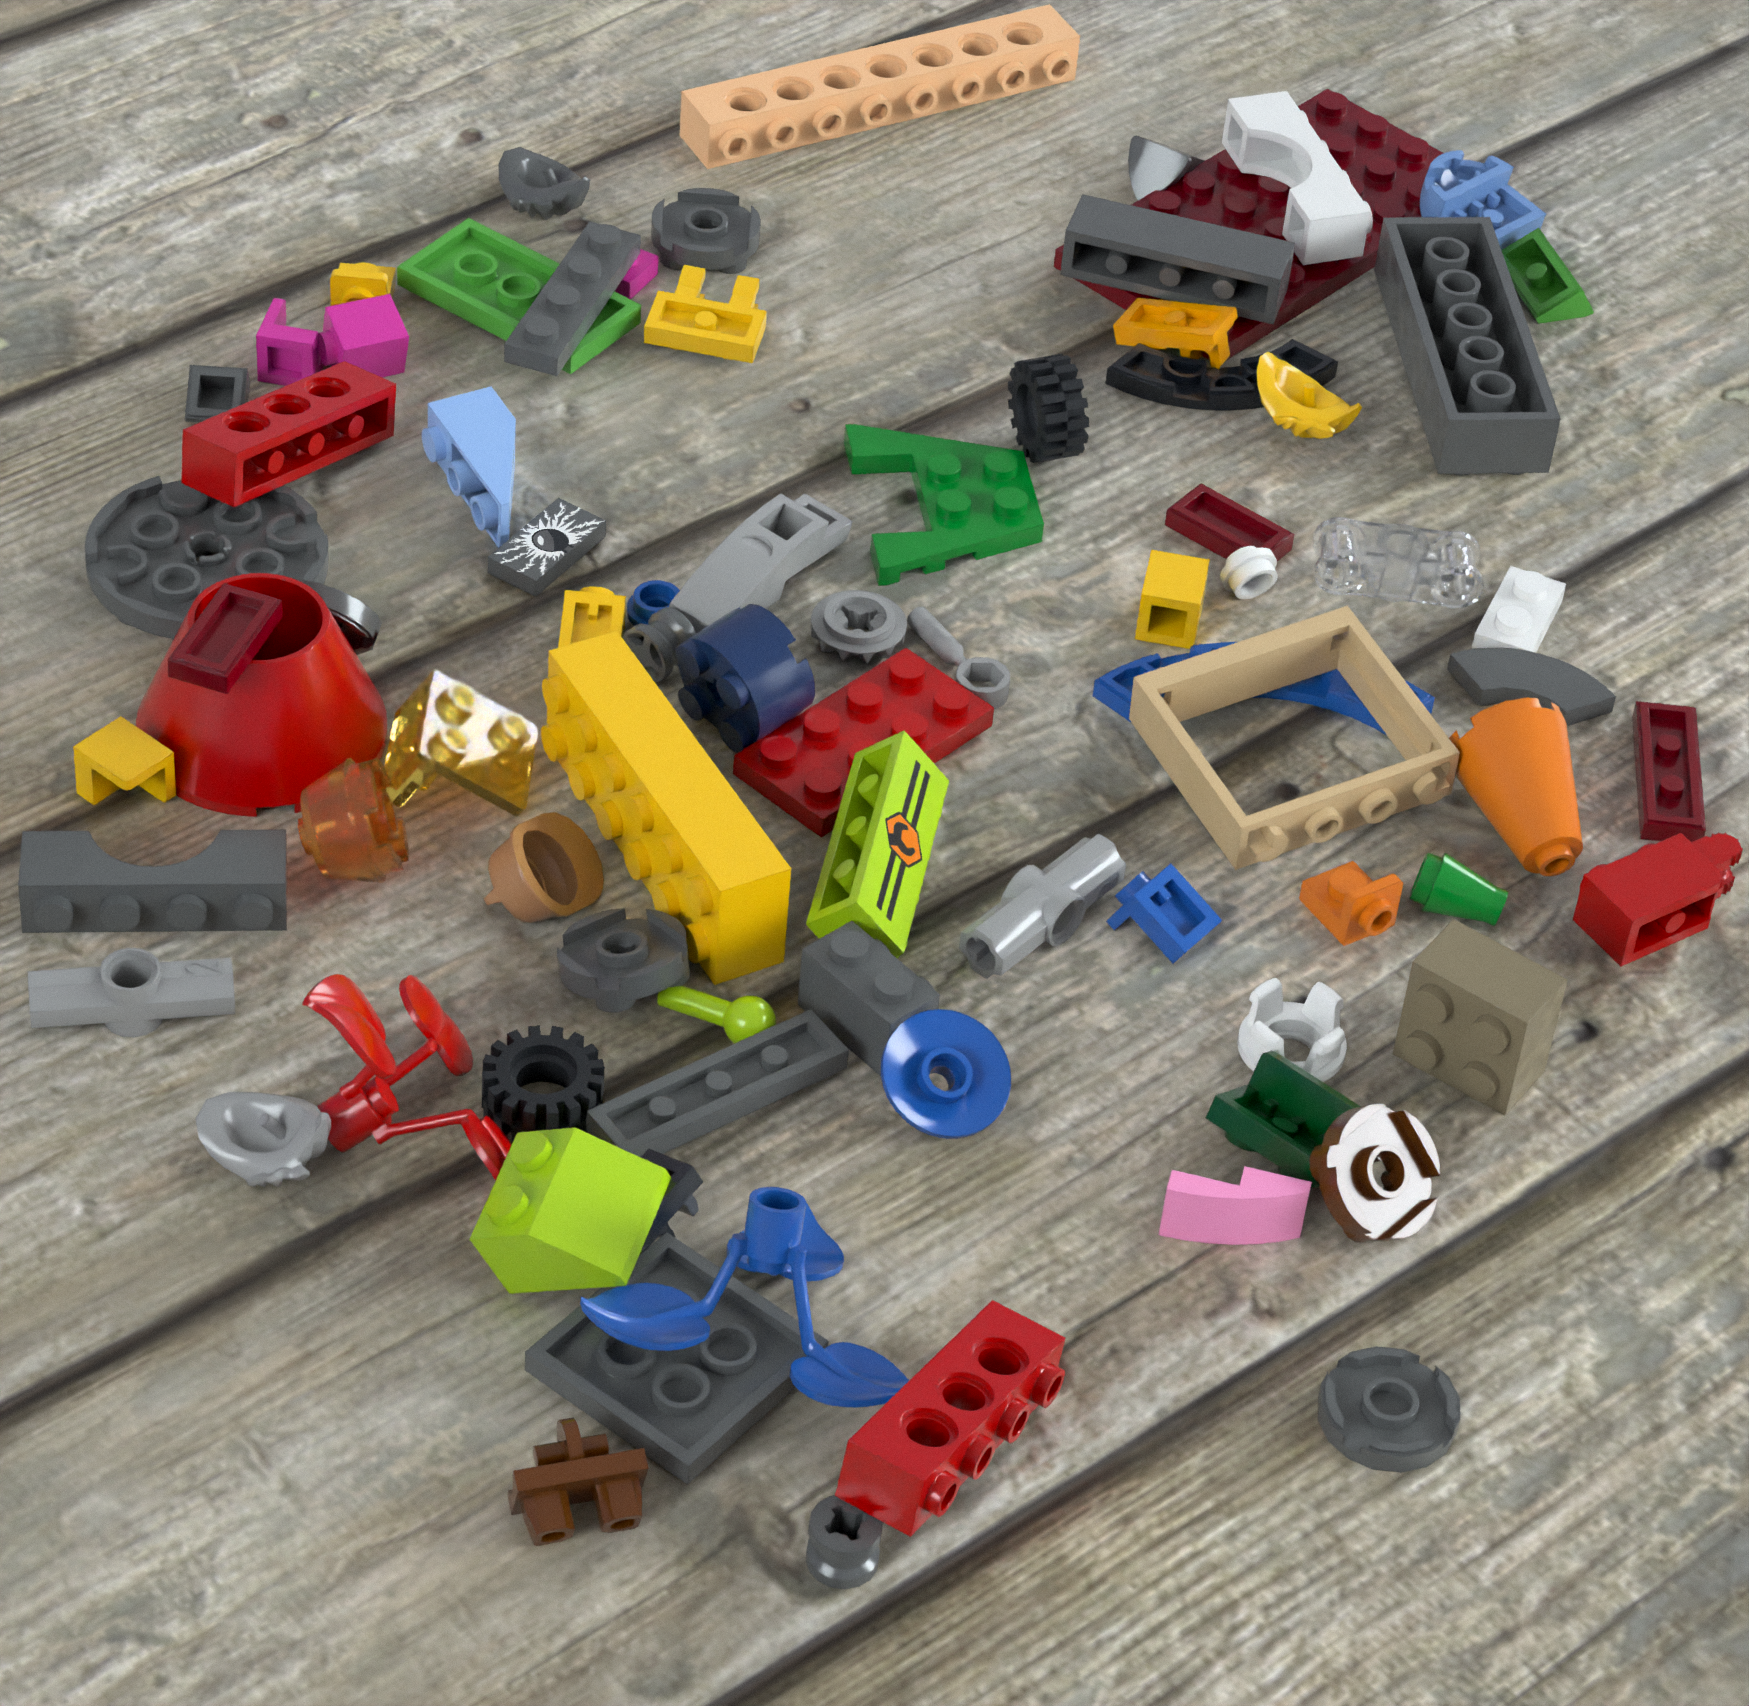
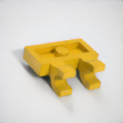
M684 265L675 293L658 290L644 325V343L721 357L727 360L753 363L766 329L767 311L758 309V304H755L760 279L738 275L729 304L707 300L705 299V294H701L706 269Z

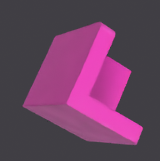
M273 298L256 334L257 381L286 386L322 371L324 365L318 354V331L286 326V300Z

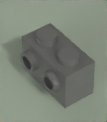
M850 921L802 949L798 1005L804 1011L811 1009L849 1050L881 1076L882 1053L892 1033L911 1016L920 1012L939 1009L940 994L934 990L928 980L922 976H917L893 956L884 943L878 939H873L857 924Z

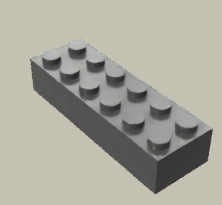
M1490 217L1383 218L1374 273L1438 474L1462 476L1488 473H1508L1512 475L1549 473L1561 418Z

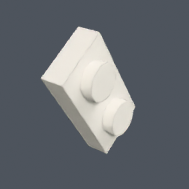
M1510 566L1475 632L1472 649L1511 648L1536 653L1562 603L1566 583L1547 578L1534 571H1525Z

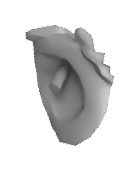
M227 1092L206 1099L195 1119L199 1139L210 1156L224 1168L244 1178L248 1186L255 1187L259 1185L264 1188L269 1183L280 1187L283 1179L302 1181L308 1178L310 1171L305 1168V1165L309 1160L318 1158L324 1152L331 1130L329 1114L320 1112L316 1105L300 1098L258 1092Z

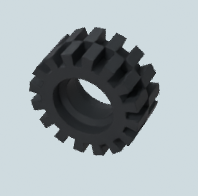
M1063 354L1015 362V367L1011 368L1010 371L1012 381H1008V391L1012 394V399H1008V407L1013 410L1014 418L1010 419L1012 428H1017L1018 433L1015 438L1018 446L1023 445L1022 451L1025 457H1029L1032 463L1078 456L1080 453H1083L1085 450L1084 443L1088 442L1089 437L1084 429L1089 427V417L1085 415L1084 408H1088L1087 397L1082 398L1081 391L1084 389L1082 378L1076 379L1078 369L1075 363L1071 364V358L1067 355L1063 356Z
M540 1025L528 1026V1037L525 1038L521 1036L517 1029L507 1033V1045L497 1040L491 1045V1055L485 1054L483 1060V1117H490L505 1136L511 1132V1144L518 1132L575 1127L588 1133L586 1130L587 1110L603 1104L605 1067L603 1059H598V1049L593 1043L584 1047V1036L576 1032L568 1040L564 1039L562 1027L552 1026L550 1035H541ZM534 1082H549L560 1085L565 1089L555 1093L538 1094L529 1092L521 1087Z

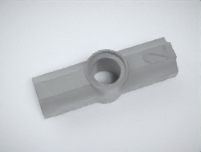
M1100 834L1091 839L1084 837L1041 870L1035 865H1027L1017 872L1008 883L1001 902L961 932L959 948L967 957L970 968L986 979L993 974L1001 976L1046 941L1052 946H1059L1065 943L1079 927L1085 910L1124 880L1126 863L1119 856L1116 845Z
M125 948L109 954L102 961L101 966L28 971L31 1028L105 1023V1026L112 1033L122 1037L135 1038L156 1030L162 1023V1019L235 1014L232 957L159 962L158 958L151 952L140 948Z

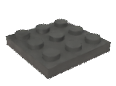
M666 1232L639 1255L627 1285L636 1283L663 1284L685 1292L694 1302H697L707 1295L720 1268ZM731 1276L712 1314L702 1317L710 1326L709 1337L695 1346L672 1351H657L629 1345L608 1335L597 1327L582 1311L580 1305L525 1351V1371L636 1449L644 1448L646 1456L688 1485L796 1388L790 1379V1367L794 1360L806 1357L807 1355L802 1350L798 1320ZM602 1287L589 1298H594L615 1287ZM813 1331L817 1343L826 1348L829 1341Z

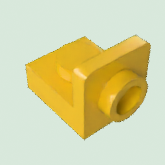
M365 262L356 264L340 263L339 269H334L331 273V306L391 294L393 299L396 286L395 267L376 266Z
M596 586L584 587L579 591L565 590L558 648L613 631H618L622 637L626 621V596L615 595L609 589Z

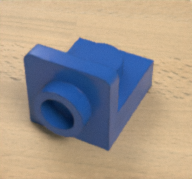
M1170 863L1152 880L1142 871L1115 895L1122 906L1106 922L1115 931L1131 917L1174 964L1212 931L1222 919Z

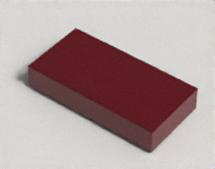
M1201 483L1169 507L1166 512L1165 526L1225 559L1236 550L1246 546L1268 548L1273 552L1277 561L1292 550L1295 534Z
M224 583L168 658V677L228 694L282 619V600Z

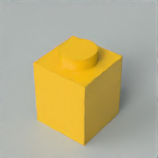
M1151 549L1141 593L1135 640L1190 649L1191 646L1195 645L1210 559Z

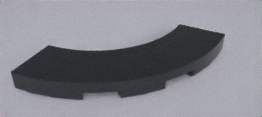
M1294 339L1270 351L1278 359L1291 364L1322 386L1336 377L1338 361ZM1138 343L1107 368L1105 384L1130 395L1164 405L1215 411L1247 410L1264 407L1261 403L1257 386V366L1261 355L1241 359L1240 366L1217 369L1215 367H1207L1205 360L1164 353Z

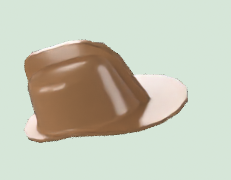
M556 812L543 813L516 825L510 832V837L493 852L488 860V871L493 889L484 898L486 905L502 902L504 907L523 923H538L554 917H567L593 904L601 896L604 884L602 863L595 846L583 829L575 822Z

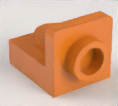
M1354 861L1303 880L1299 900L1343 946H1346L1368 936H1377L1395 925L1403 882L1394 873L1372 881Z

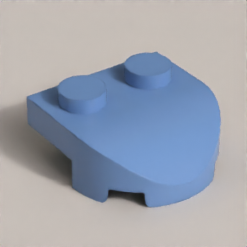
M1462 150L1446 152L1431 162L1420 194L1421 217H1490L1501 250L1538 227L1541 229L1546 213L1508 185L1514 167L1494 156H1488L1485 163L1463 160L1464 152Z

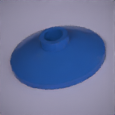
M935 1009L913 1015L896 1028L888 1039L882 1053L881 1080L890 1104L908 1124L928 1135L938 1138L958 1139L977 1134L995 1121L1008 1101L1011 1089V1070L1007 1055L995 1035L982 1023L966 1014L952 1010ZM932 1073L942 1075L948 1083V1090L943 1091L937 1088L931 1082L929 1075Z

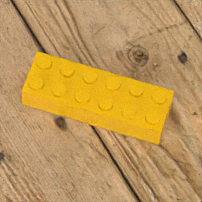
M618 631L549 650L548 678L542 681L543 697L547 705V725L541 728V740L548 758L553 762L558 761L567 773L571 789L576 798L580 801L585 800L596 815L597 824L603 837L606 840L613 839L624 855V861L631 877L636 881L641 880L652 895L655 909L675 917L682 923L687 934L689 960L692 963L699 962L714 985L783 963L791 867Z

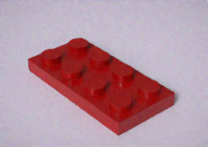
M904 648L734 755L733 775L822 838L834 828L856 752L905 730L935 764L990 728L993 724L994 707L908 648Z

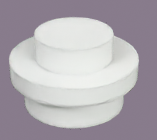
M1254 546L1240 548L1227 558L1225 566L1220 573V581L1224 588L1228 591H1233L1237 598H1254L1266 592L1275 584L1278 578L1275 570L1277 560L1273 552L1268 548H1256Z

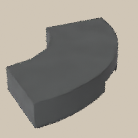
M1477 648L1451 653L1447 670L1479 706L1499 704L1504 701L1526 697L1538 698L1541 708L1551 709V702L1559 706L1567 726L1613 711L1616 696L1601 682L1569 663L1540 653L1511 648Z

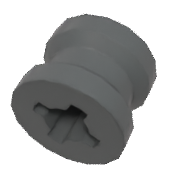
M665 607L651 615L648 625L637 624L628 629L622 638L653 681L657 683L670 676L673 667L678 666V660L675 655L676 647L695 635L696 632L692 624L682 613L674 608Z
M835 1495L818 1502L811 1511L808 1534L810 1538L808 1539L806 1550V1563L809 1572L817 1581L837 1589L856 1588L870 1581L878 1569L879 1544L881 1542L883 1522L839 1499ZM848 1536H851V1537L855 1538L856 1540H851V1541H850V1539L848 1538Z

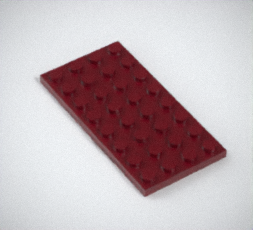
M1329 89L1299 105L1298 108L1306 113L1309 124L1318 137L1326 142L1330 154L1341 170L1347 172L1352 186L1361 199L1369 204L1373 217L1372 229L1366 235L1364 252L1361 257L1303 265L1294 252L1288 289L1274 325L1237 317L1233 326L1227 332L1230 356L1227 360L1373 269L1377 257L1383 218L1421 217L1420 194L1431 162L1444 153L1430 146L1425 140L1414 137L1392 125L1384 117L1365 110L1349 101L1344 95ZM1224 149L1199 164L1193 171L1186 173L1175 185L1161 191L1155 190L1131 205L1287 241L1282 232L1289 189L1291 187L1270 177L1241 173L1227 150ZM1064 244L1055 249L1053 267L1060 271ZM1075 279L1125 310L1137 298L1165 300ZM1201 351V356L1210 361L1209 355L1205 351Z

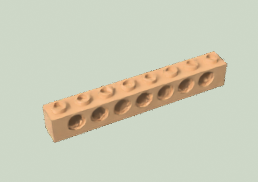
M1049 4L696 87L681 92L679 135L707 169L1060 84L1075 80L1080 35Z

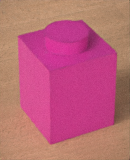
M391 294L325 307L323 331L318 332V354L324 366H334L346 361L380 377L405 373L409 335Z

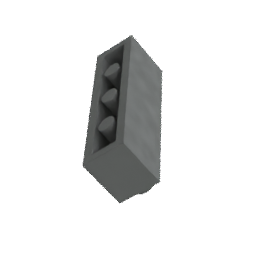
M1082 194L1065 231L1060 275L1170 301L1236 307L1238 317L1274 325L1288 289L1295 243Z

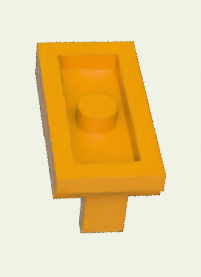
M1137 298L1114 323L1113 328L1117 345L1136 346L1138 343H1141L1155 350H1166L1167 347L1178 348L1181 357L1199 359L1201 351H1205L1210 357L1211 367L1219 369L1230 356L1227 332L1233 326L1238 315L1236 307Z

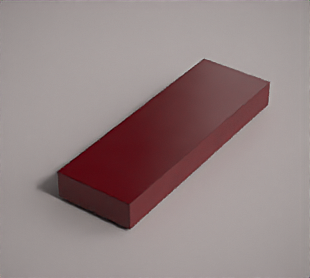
M1636 701L1632 723L1640 839L1663 841L1679 833H1682L1690 842L1703 838L1706 832L1696 708Z

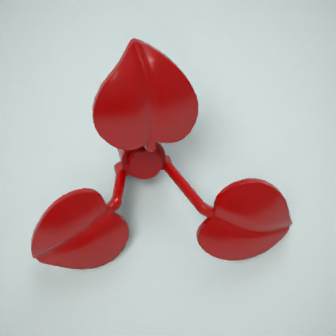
M341 974L330 975L318 982L308 992L302 1005L311 1008L326 1018L366 1064L353 1080L339 1088V1092L317 1105L320 1112L328 1113L330 1116L331 1130L328 1136L330 1143L337 1150L345 1153L372 1135L377 1143L381 1145L394 1136L460 1124L471 1145L496 1181L512 1144L490 1117L485 1116L479 1119L471 1109H463L391 1124V1115L399 1111V1106L390 1087L429 1058L435 1051H437L447 1068L455 1076H463L471 1071L473 1067V1057L468 1042L455 1022L442 1010L440 1003L432 992L413 975H408L400 981L399 992L403 1004L415 1025L427 1039L421 1048L396 1066L393 1055L384 1042L386 1040L384 1026L360 988L350 978Z

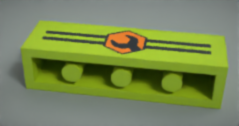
M905 730L855 753L806 922L810 930L820 939L846 923L853 921L873 939H878L884 943L890 953L896 958L904 954L908 943L909 932L919 901V894L931 856V849L949 784L946 776Z

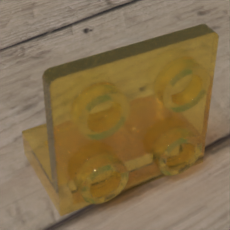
M434 669L394 714L379 797L401 808L417 789L421 791L427 790L437 774L506 812L519 816L527 807L538 728L520 714L507 710L475 692L468 685L455 681Z

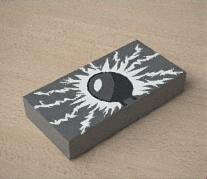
M558 498L488 556V574L536 597L606 537V520Z

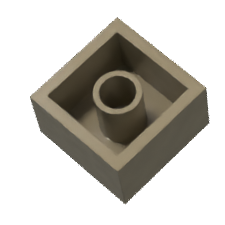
M1453 919L1412 962L1393 1055L1463 1092L1470 1098L1506 1115L1545 1072L1568 979Z

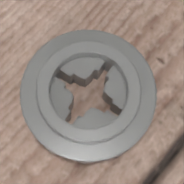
M862 590L837 592L822 599L812 611L811 637L819 640L822 652L838 651L842 662L851 656L860 657L866 664H868L873 655L890 658L894 647L904 645L907 629L906 616L895 602L880 594ZM850 626H852V627L854 628V629L851 630V631L848 630V627H850ZM868 628L869 632H864L863 629Z

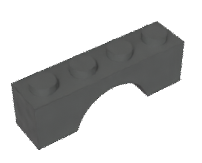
M286 829L220 830L214 841L198 855L188 860L165 866H140L120 861L104 852L96 844L89 831H22L18 881L22 933L287 930L288 870Z

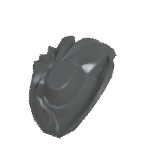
M522 147L504 151L498 164L499 181L502 190L510 201V206L513 210L520 213L527 211L531 218L537 213L545 220L553 215L562 216L583 204L590 187V179L588 177L580 178L565 165Z

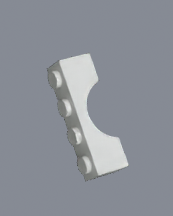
M1282 91L1228 99L1222 144L1241 173L1270 177L1291 187L1289 189L1282 234L1287 241L1295 243L1294 252L1301 263L1307 265L1363 256L1366 235L1370 233L1373 225L1371 208L1366 201L1361 199L1352 186L1347 172L1341 170L1330 154L1326 142L1318 137L1309 124L1306 113L1302 110L1300 111L1289 93Z

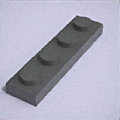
M589 221L504 343V362L558 376L639 256L641 235L620 230L613 225L597 224Z
M810 1009L587 1110L586 1130L590 1135L639 1157L648 1149L664 1154L847 1069L849 1049Z

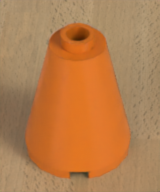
M1526 697L1504 701L1481 710L1470 718L1474 728L1461 738H1459L1456 730L1449 738L1460 752L1455 776L1525 870L1543 876H1556L1566 872L1574 865L1575 859L1581 854L1583 842L1567 723L1562 716L1559 706L1551 702V709L1541 708L1538 698Z

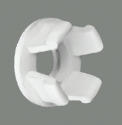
M1272 978L1260 984L1251 993L1249 1000L1252 1002L1249 1014L1241 1023L1237 1044L1241 1058L1253 1072L1261 1055L1265 1052L1273 1050L1284 1057L1283 1039L1297 1040L1307 1045L1310 1049L1307 1060L1292 1063L1322 1082L1330 1079L1340 1070L1344 1063L1347 1043L1345 1033L1340 1028V1010L1343 1008V999L1337 992L1324 983L1317 982L1312 987L1304 1004L1283 1002L1282 984L1277 978Z

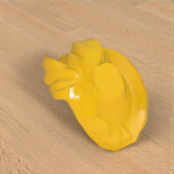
M1269 351L1260 356L1257 366V386L1261 403L1277 426L1282 425L1284 430L1290 429L1294 436L1297 437L1299 435L1301 438L1314 437L1317 439L1333 437L1334 434L1347 429L1360 413L1362 406L1359 403L1352 406L1340 397L1326 390L1316 380L1286 361L1278 359Z

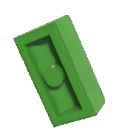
M1539 227L1502 249L1515 290L1538 324L1582 318L1594 313L1583 289Z

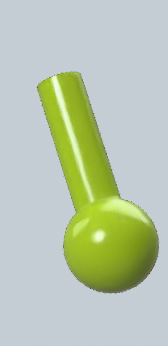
M682 985L668 987L658 992L657 1003L659 1006L724 1027L726 1035L734 1044L776 1025V1016L773 1008L767 1001L757 996H742L730 1002Z

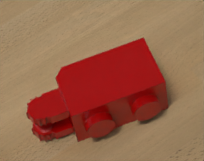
M1718 832V834L1712 833L1711 837L1705 836L1690 842L1682 833H1679L1656 844H1646L1637 852L1609 864L1597 865L1583 876L1573 921L1620 967L1708 929L1715 899L1720 898L1721 894L1726 895L1733 887L1735 876H1733L1729 866L1734 867L1735 863L1738 864L1741 858L1743 848H1741L1739 839L1728 835L1726 832L1724 834Z

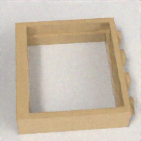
M1348 605L1135 676L1133 680L1129 720L1235 870L1257 862L1271 861L1291 850L1314 842L1322 843L1328 841L1342 832L1368 823L1382 822L1391 815L1422 804H1433L1443 797L1452 794L1460 752ZM1337 669L1406 761L1246 816L1180 722Z

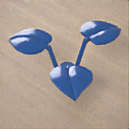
M762 1187L750 1193L745 1229L740 1233L733 1234L732 1238L728 1241L726 1248L727 1257L707 1295L702 1300L694 1302L685 1292L657 1283H636L615 1287L594 1298L587 1299L581 1296L580 1305L582 1311L597 1327L608 1335L635 1347L657 1351H672L692 1347L707 1340L710 1326L702 1317L712 1314L736 1267L751 1272L768 1273L771 1276L780 1274L785 1278L793 1280L803 1352L807 1355L806 1357L794 1360L790 1367V1379L800 1392L817 1402L831 1406L869 1407L886 1404L909 1381L892 1362L871 1349L849 1342L834 1343L823 1348L815 1340L807 1282L823 1280L838 1274L843 1268L844 1255L838 1244L820 1227L804 1197L789 1189Z

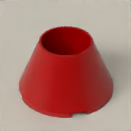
M250 573L226 578L209 586L197 596L140 703L136 718V727L174 752L176 796L211 811L237 816L257 817L256 808L293 804L294 812L299 813L337 800L360 785L372 773L383 755L387 742V713L384 702L324 600L315 590L296 579L269 573ZM224 583L282 600L283 612L282 619L228 694L168 677L167 662L173 651Z

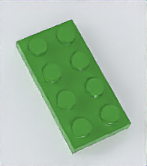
M467 218L397 266V285L507 341L555 272L559 263ZM614 291L562 370L572 374L641 323V304Z

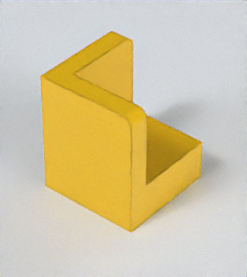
M122 716L73 746L76 792L93 805H96L120 788L128 791L137 785L163 803L176 796L174 752Z

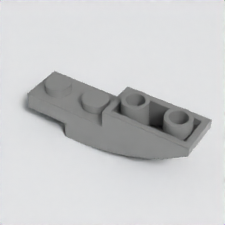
M780 493L754 512L722 541L687 580L670 602L669 608H674L682 613L692 624L696 633L739 607L742 609L748 604H757L767 609L780 600L787 579L847 541L853 521L807 494H803L793 501Z

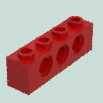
M343 361L185 428L182 435L181 483L227 505L236 507L394 436L396 383Z
M992 1300L848 1440L835 1496L909 1537L932 1514L937 1517L943 1516L951 1506L959 1487L968 1477L974 1480L980 1478L987 1469L995 1450L1002 1442L1013 1443L1023 1431L1029 1415L1038 1405L1047 1408L1056 1398L1065 1377V1370L1058 1366L1066 1338Z

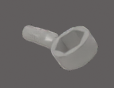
M917 607L910 612L907 618L909 626L945 663L955 664L958 667L956 682L993 706L994 709L1005 704L1009 694L1010 672L1004 664L988 657L966 659L963 646L925 607ZM969 681H991L995 687H974Z

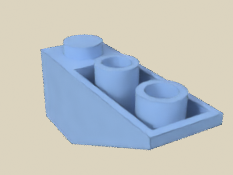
M492 386L428 403V428L422 430V443L428 459L431 462H437L446 474L452 493L455 496H462L471 509V514L477 528L481 531L486 530L499 548L509 540L515 471L516 419Z

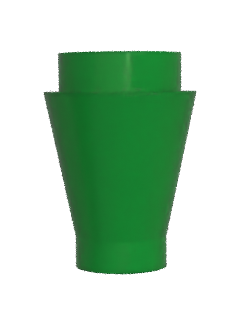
M1427 852L1414 881L1409 900L1422 904L1421 911L1476 920L1495 926L1509 891L1495 886L1447 853H1444L1441 858Z

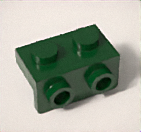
M1271 1050L1261 1055L1247 1085L1215 1095L1205 1118L1223 1129L1226 1139L1233 1145L1246 1151L1258 1152L1278 1165V1171L1281 1175L1312 1182L1311 1188H1316L1320 1185L1312 1176L1309 1161L1313 1149L1323 1143L1326 1131L1338 1116L1350 1109L1361 1106L1282 1055Z

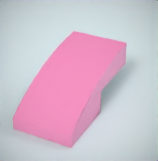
M1244 1166L1240 1185L1172 1170L1166 1189L1159 1235L1185 1241L1227 1245L1264 1244L1300 1238L1312 1182Z

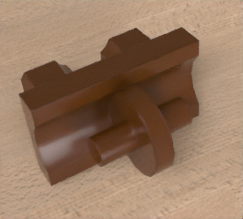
M574 1417L557 1421V1442L533 1446V1457L536 1467L513 1471V1489L508 1490L507 1493L511 1515L523 1514L525 1525L535 1546L563 1542L573 1537L575 1527L570 1505L595 1501L601 1532L614 1533L637 1528L642 1518V1487L649 1469L645 1449L640 1448L609 1454L606 1434L581 1437Z

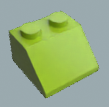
M575 1127L518 1132L469 1240L509 1294L627 1286L670 1183L671 1176L665 1168Z

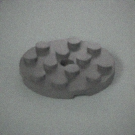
M156 476L129 487L104 505L90 524L85 540L87 578L94 595L100 603L123 624L157 636L171 638L172 640L197 596L216 582L242 574L269 573L313 581L324 585L328 573V536L324 534L317 522V511L302 496L284 485L241 505L232 507L182 484L181 480L162 484L160 476ZM212 552L218 553V554H216V555L207 556V555L211 554Z

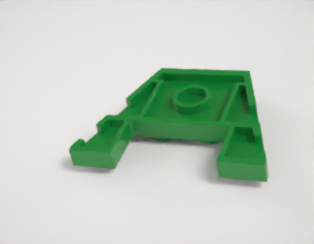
M845 424L844 445L851 475L910 472L926 531L876 533L871 535L870 554L878 586L897 583L900 580V573L920 567L925 575L944 570L945 560L972 553L976 560L1042 542L1044 522L1023 451L857 424Z

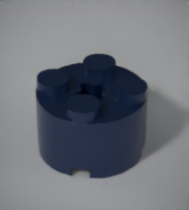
M748 604L742 609L739 607L730 611L685 640L675 649L678 668L684 685L678 691V698L682 708L693 720L700 721L705 718L718 728L724 743L736 753L762 739L809 707L815 698L814 676L807 658L797 664L788 648L789 644L796 641L790 630L773 613L757 604Z

